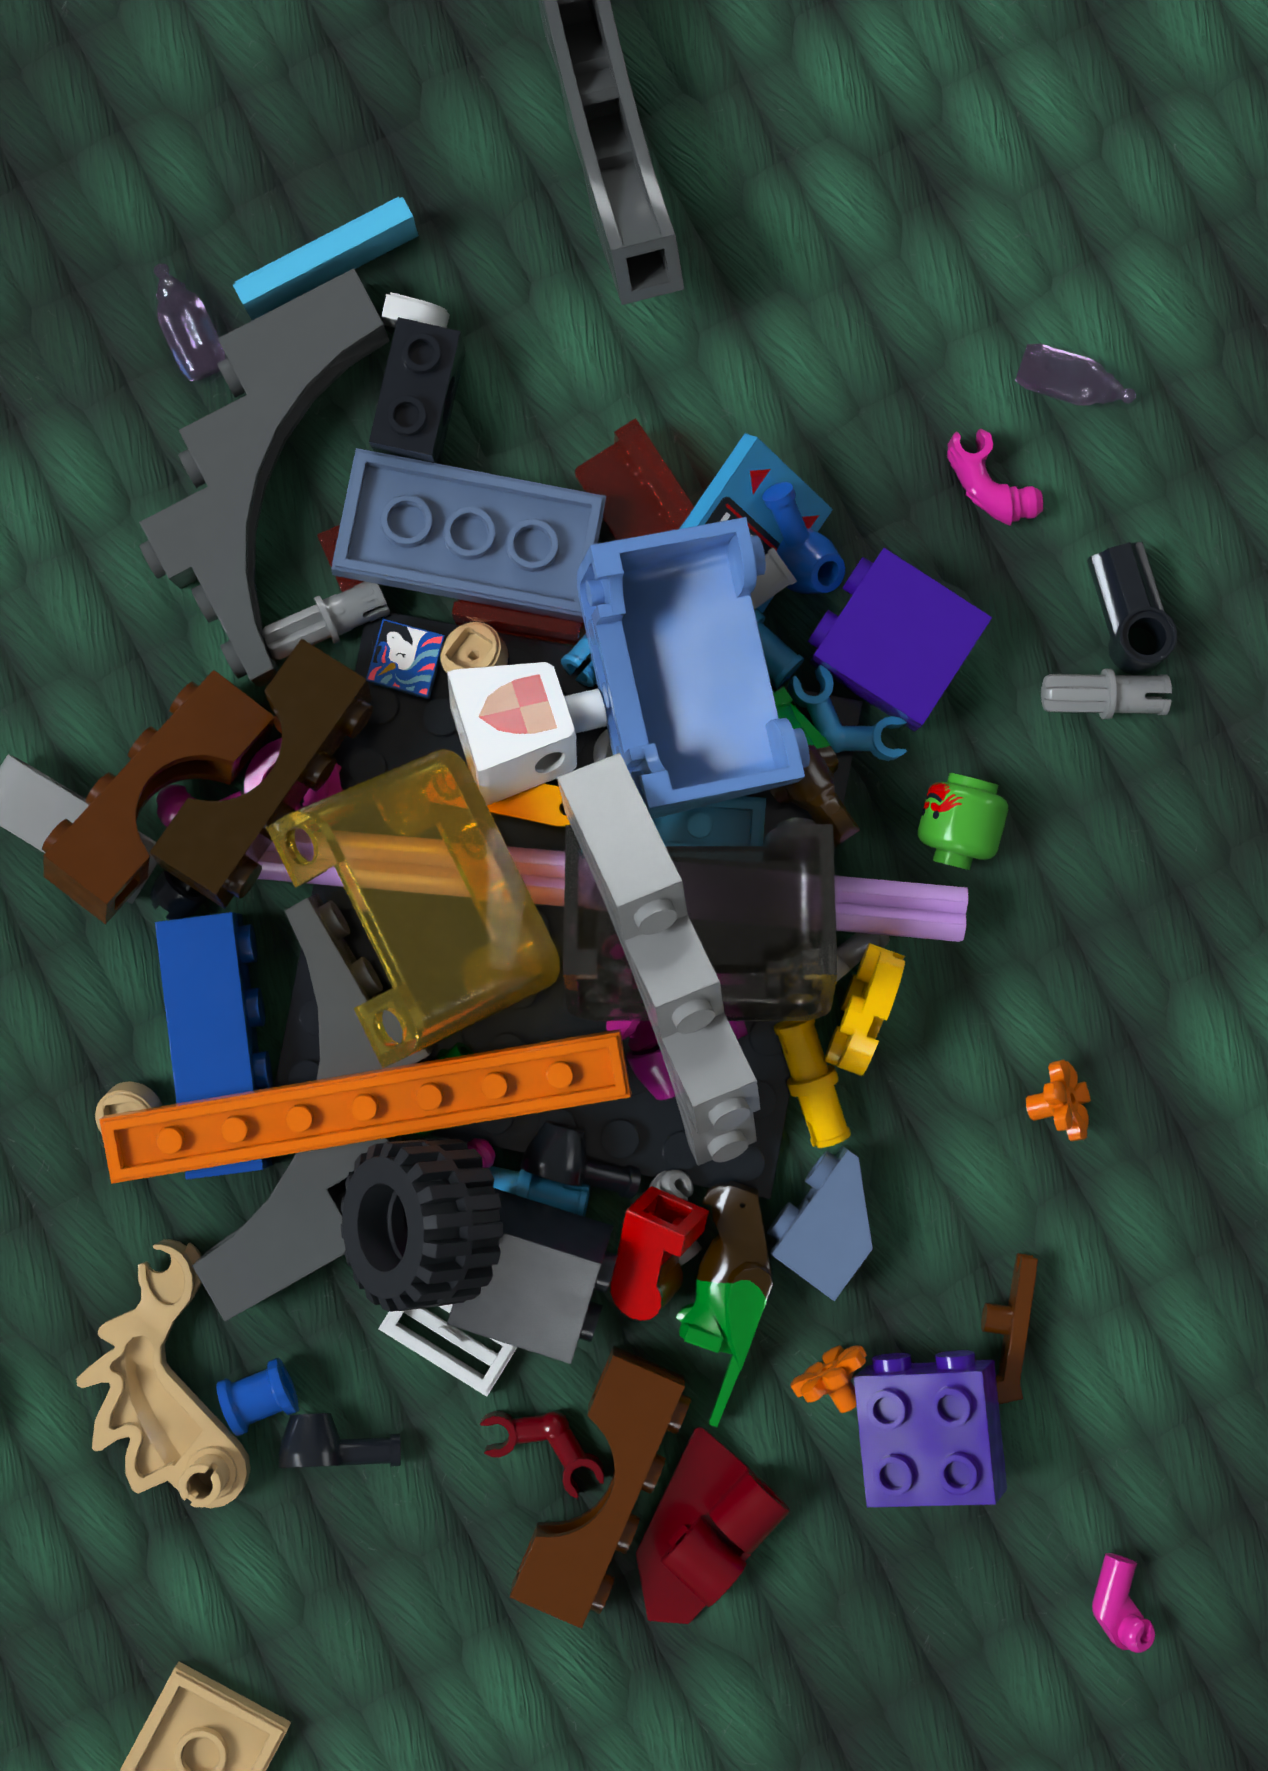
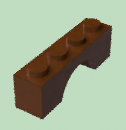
M215 670L199 686L192 681L180 691L169 709V712L173 715L158 731L152 726L147 728L130 748L128 757L131 760L117 776L111 772L102 776L87 795L85 803L89 806L73 823L68 819L61 821L52 830L42 846V850L46 852L43 855L44 878L105 925L148 878L150 855L140 838L136 824L137 818L147 801L162 788L182 780L208 779L231 785L251 762L255 754L270 741L275 716Z
M613 1346L588 1404L587 1414L602 1431L610 1445L615 1466L611 1482L597 1504L584 1514L562 1522L537 1523L513 1579L510 1598L581 1629L590 1610L598 1614L602 1612L615 1578L606 1574L607 1568L615 1550L626 1554L640 1521V1517L631 1514L641 1490L649 1494L653 1492L663 1469L666 1458L656 1453L666 1430L674 1434L678 1433L689 1408L691 1398L682 1394L685 1388L684 1376Z

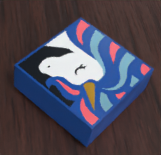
M383 619L366 678L368 683L430 699L441 660V648L446 639L445 635Z

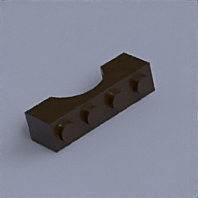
M304 639L299 641L265 689L271 709L279 719L282 729L281 749L271 772L255 788L236 798L222 801L188 798L150 851L162 869L224 909L234 896L241 899L251 890L262 870V865L258 863L260 858L272 842L279 845L288 837L299 818V811L295 808L309 788L316 792L325 784L336 765L337 760L333 757V754L346 736L351 739L358 736L367 724L373 711V706L369 704L372 696L367 679Z

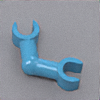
M820 665L814 671L816 679L820 683V693L818 696L806 694L796 676L789 680L788 691L794 703L800 707L807 708L815 728L826 738L835 753L841 751H871L878 759L890 761L897 759L907 752L906 749H889L881 741V732L884 728H900L907 723L902 718L895 716L885 717L873 726H842L829 697L833 691V678L824 666Z

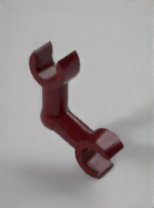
M493 1411L487 1413L481 1419V1426L500 1424L507 1429L509 1438L505 1442L487 1445L484 1454L499 1458L510 1453L515 1444L548 1440L564 1467L562 1482L570 1496L576 1499L579 1497L580 1490L572 1477V1472L578 1467L585 1466L590 1468L595 1473L598 1481L601 1484L604 1483L605 1470L602 1462L597 1456L583 1451L569 1427L566 1416L561 1412L551 1411L544 1415L514 1419L504 1411Z

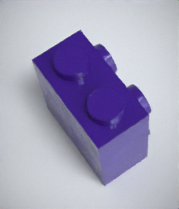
M883 548L874 563L865 557L861 558L842 588L852 595L839 616L828 610L814 630L808 643L816 647L817 651L809 664L815 668L820 665L824 666L832 675L833 680L887 715L902 718L907 722L904 726L916 732L930 715L992 617L886 548Z
M969 1350L941 1352L935 1355L936 1362L911 1363V1355L907 1353L882 1354L872 1357L873 1365H868L854 1376L867 1508L997 1504L1007 1491L994 1360H975L974 1351Z

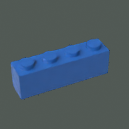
M234 912L155 922L176 1103L272 1088L273 1075L268 1051L259 1052L256 1032L257 1026H264L265 1024L263 996L260 988H251L248 963L257 962V943L252 924L243 925L242 914ZM272 1157L185 1171V1178L188 1180L264 1170L273 1165Z

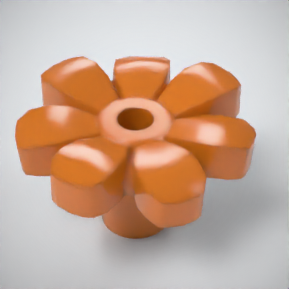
M1063 1059L1051 1062L1048 1066L1050 1083L1044 1084L1043 1093L1029 1095L1026 1098L1028 1115L1033 1121L1054 1117L1056 1130H1066L1070 1141L1084 1140L1088 1134L1089 1116L1087 1109L1082 1104L1091 1101L1085 1081L1078 1083L1077 1072L1068 1061Z
M841 1345L824 1352L822 1356L823 1364L816 1362L808 1367L803 1374L793 1379L790 1387L797 1398L803 1396L808 1403L815 1402L823 1395L829 1394L839 1412L846 1413L856 1407L855 1387L850 1380L854 1371L866 1363L865 1357L867 1354L860 1345L851 1346L845 1350Z

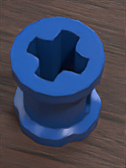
M280 1358L268 1361L267 1369L236 1382H232L230 1379L217 1382V1395L228 1426L236 1436L247 1433L250 1424L284 1411L287 1415L299 1412L296 1390Z

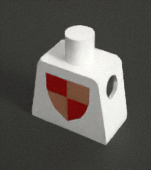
M547 662L447 671L450 709L480 807L491 805L572 772L577 767L576 733L607 726L605 705L599 689L563 696L554 666Z

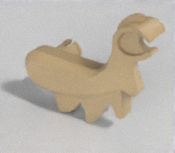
M171 1239L162 1240L154 1244L153 1248L170 1254V1267L164 1272H158L153 1270L147 1261L138 1265V1282L141 1286L140 1303L136 1309L112 1318L99 1327V1337L114 1345L115 1348L104 1354L76 1378L77 1386L86 1388L98 1383L110 1384L109 1392L95 1419L92 1449L94 1451H101L116 1440L126 1437L130 1438L125 1455V1474L132 1491L139 1494L169 1481L179 1491L184 1501L189 1499L192 1502L191 1506L202 1508L221 1507L236 1499L247 1484L251 1470L249 1455L241 1442L177 1376L166 1361L165 1343L172 1326L195 1297L202 1284L192 1267L202 1255L197 1247L191 1243H188L186 1246L179 1241Z

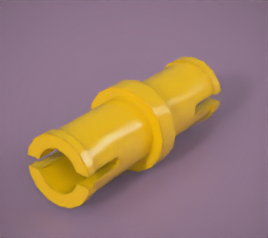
M801 1014L777 1023L774 1026V1031L778 1035L791 1075L787 1080V1086L790 1095L799 1099L811 1136L812 1147L824 1148L845 1141L851 1136V1131L846 1124L834 1087L839 1078L835 1066L827 1065V1062L824 1061L825 1056L815 1028L814 1016L812 1014Z

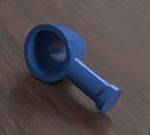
M789 482L772 485L763 493L762 498L766 507L771 509L783 537V541L776 552L797 581L786 588L801 594L828 593L835 590L841 584L845 575L843 559L827 537L815 530L806 528L795 501L796 493L793 485Z

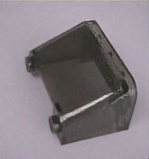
M806 818L787 819L780 822L778 828L767 833L764 846H666L683 882L688 917L720 981L724 1013L728 1021H804L827 1015L832 1007L837 980L833 824H817L813 820ZM566 825L563 978L567 1011L569 1014L585 1020L650 1021L626 955L571 825Z

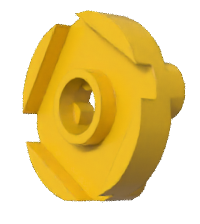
M868 943L857 975L853 974L844 995L840 1010L845 1011L841 1025L836 1026L826 1051L825 1062L860 1076L865 1073L879 1043L876 1037L883 1021H887L900 985L905 966L904 955Z

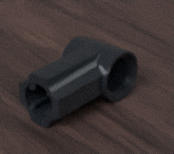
M1128 542L1090 556L1087 563L1110 634L1108 646L1109 655L1113 663L1123 672L1132 675L1146 674L1154 670L1174 650L1177 641V630L1172 618L1164 612L1143 542ZM1132 628H1142L1149 631L1156 640L1155 654L1143 655L1136 652L1128 640L1129 630Z

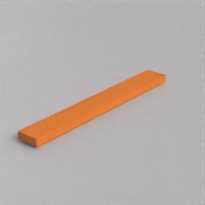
M618 1029L111 1114L100 1118L99 1121L111 1184L629 1098L631 1097V1088L621 1030Z

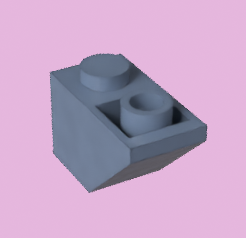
M844 1146L840 1148L835 1156L828 1150L823 1153L805 1179V1182L812 1187L798 1207L788 1202L767 1231V1234L774 1238L768 1247L771 1255L833 1301L837 1299L873 1249L859 1157Z

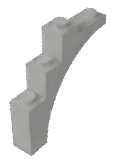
M618 753L557 777L565 814L603 898L645 1005L675 1093L690 1150L698 1166L711 1160L725 1162L741 1155L748 1148L749 1144L757 1142L753 1112L760 1110L757 1080L724 1013L720 981L688 917L682 879L621 754Z

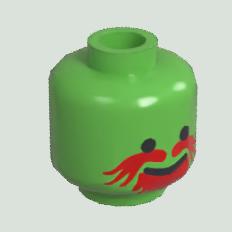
M949 773L947 782L940 781L930 786L918 827V838L924 845L936 848L933 861L970 870L973 858L988 860L996 856L1009 811L1006 800L997 795L999 785L968 776Z

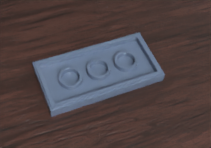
M356 448L331 567L332 575L583 623L577 589V571L590 545L598 544L606 496Z

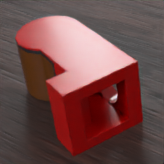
M653 1186L626 1210L617 1252L618 1258L611 1281V1296L615 1305L622 1313L636 1320H650L674 1297L683 1283V1271L679 1258L704 1232L709 1210Z

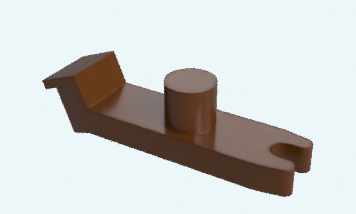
M1021 1253L1016 1255L1008 1306L985 1303L982 1312L981 1330L983 1332L1004 1335L999 1371L996 1375L999 1405L1023 1399L1020 1380L1038 1258H1034L1033 1255Z

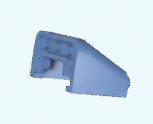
M746 517L590 545L577 571L580 608L598 689L605 705L607 730L613 755L621 754L652 819L797 783L805 778L803 768L809 766V747L804 731L801 728L793 729L787 718H778L751 593L756 586L757 576L765 574V554L760 538L757 535H750Z

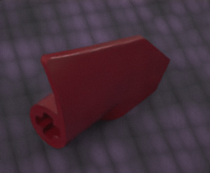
M703 1427L694 1429L636 1551L648 1621L689 1624L705 1606H712L732 1586L747 1565L746 1559L790 1512L785 1502L760 1477Z

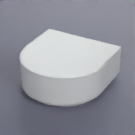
M392 292L390 295L386 294L382 311L384 325L393 328L396 327L398 317L447 328L450 316L447 310L441 306Z

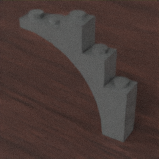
M538 0L545 37L559 75L569 130L583 167L593 222L621 304L625 305L684 290L676 235L664 204L641 127L610 0Z
M354 268L218 338L227 356L226 359L217 363L226 383L235 398L244 393L247 395L179 430L188 448L178 454L187 474L196 488L207 484L208 487L139 522L148 538L139 547L156 578L159 579L167 575L168 579L180 589L199 580L200 585L191 589L192 594L206 620L211 623L219 619L229 641L221 644L220 647L229 666L238 679L248 675L249 679L259 688L269 684L280 670L276 659L271 655L263 638L262 630L264 627L255 584L256 532L266 486L287 439L312 403L349 367L389 342L384 324Z
M317 893L285 910L305 954L318 1006L320 1062L317 1080L415 1064L428 1057L434 1051L436 1045L431 1037L438 1034V1031L423 1003L417 1000L411 1004L405 992L384 1004L381 1003L377 996V993L383 990L381 981L365 957L356 960L344 937L350 934L349 926L333 901L330 900L324 904ZM400 1136L295 1153L293 1160L270 1197L243 1226L207 1250L192 1265L224 1321L229 1320L344 1255L346 1249L344 1239L341 1237L340 1224H342V1196H345L346 1190L344 1191L339 1182L347 1178L349 1172L354 1171L355 1160L361 1153H367L368 1147L377 1143L402 1141Z

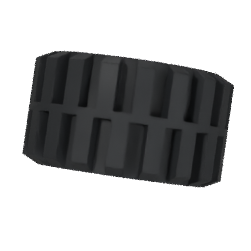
M448 1137L377 1143L368 1147L367 1153H361L355 1160L354 1171L348 1174L345 1182L346 1194L342 1196L341 1202L342 1224L340 1225L341 1237L344 1239L346 1249L344 1254L348 1266H351L353 1269V1279L358 1288L365 1289L366 1298L374 1305L381 1304L382 1310L390 1312L465 1303L466 1300H473L481 1294V1287L488 1286L493 1278L492 1265H498L501 1254L499 1239L503 1237V1222L500 1221L499 1209L502 1206L499 1193L495 1194L493 1187L494 1178L490 1169L483 1168L482 1156L475 1149H468L466 1142Z

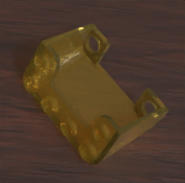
M446 749L431 752L293 811L266 827L295 888L335 867L393 988L354 1008L382 1068L394 1064L545 990L556 982L560 972V959L557 949L468 766L455 752ZM298 829H303L312 841L314 847L312 861L306 860L297 849L295 832ZM384 1010L390 1011L400 1022L403 1035L401 1043L395 1042L385 1031L382 1018Z

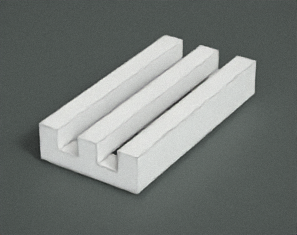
M452 1304L439 1307L450 1313ZM425 1308L388 1312L378 1328L379 1330L485 1396H488L517 1349L516 1346L492 1339L502 1346L497 1354L456 1327L447 1325L448 1322ZM402 1314H407L489 1365L490 1368L485 1376L399 1323L398 1321Z

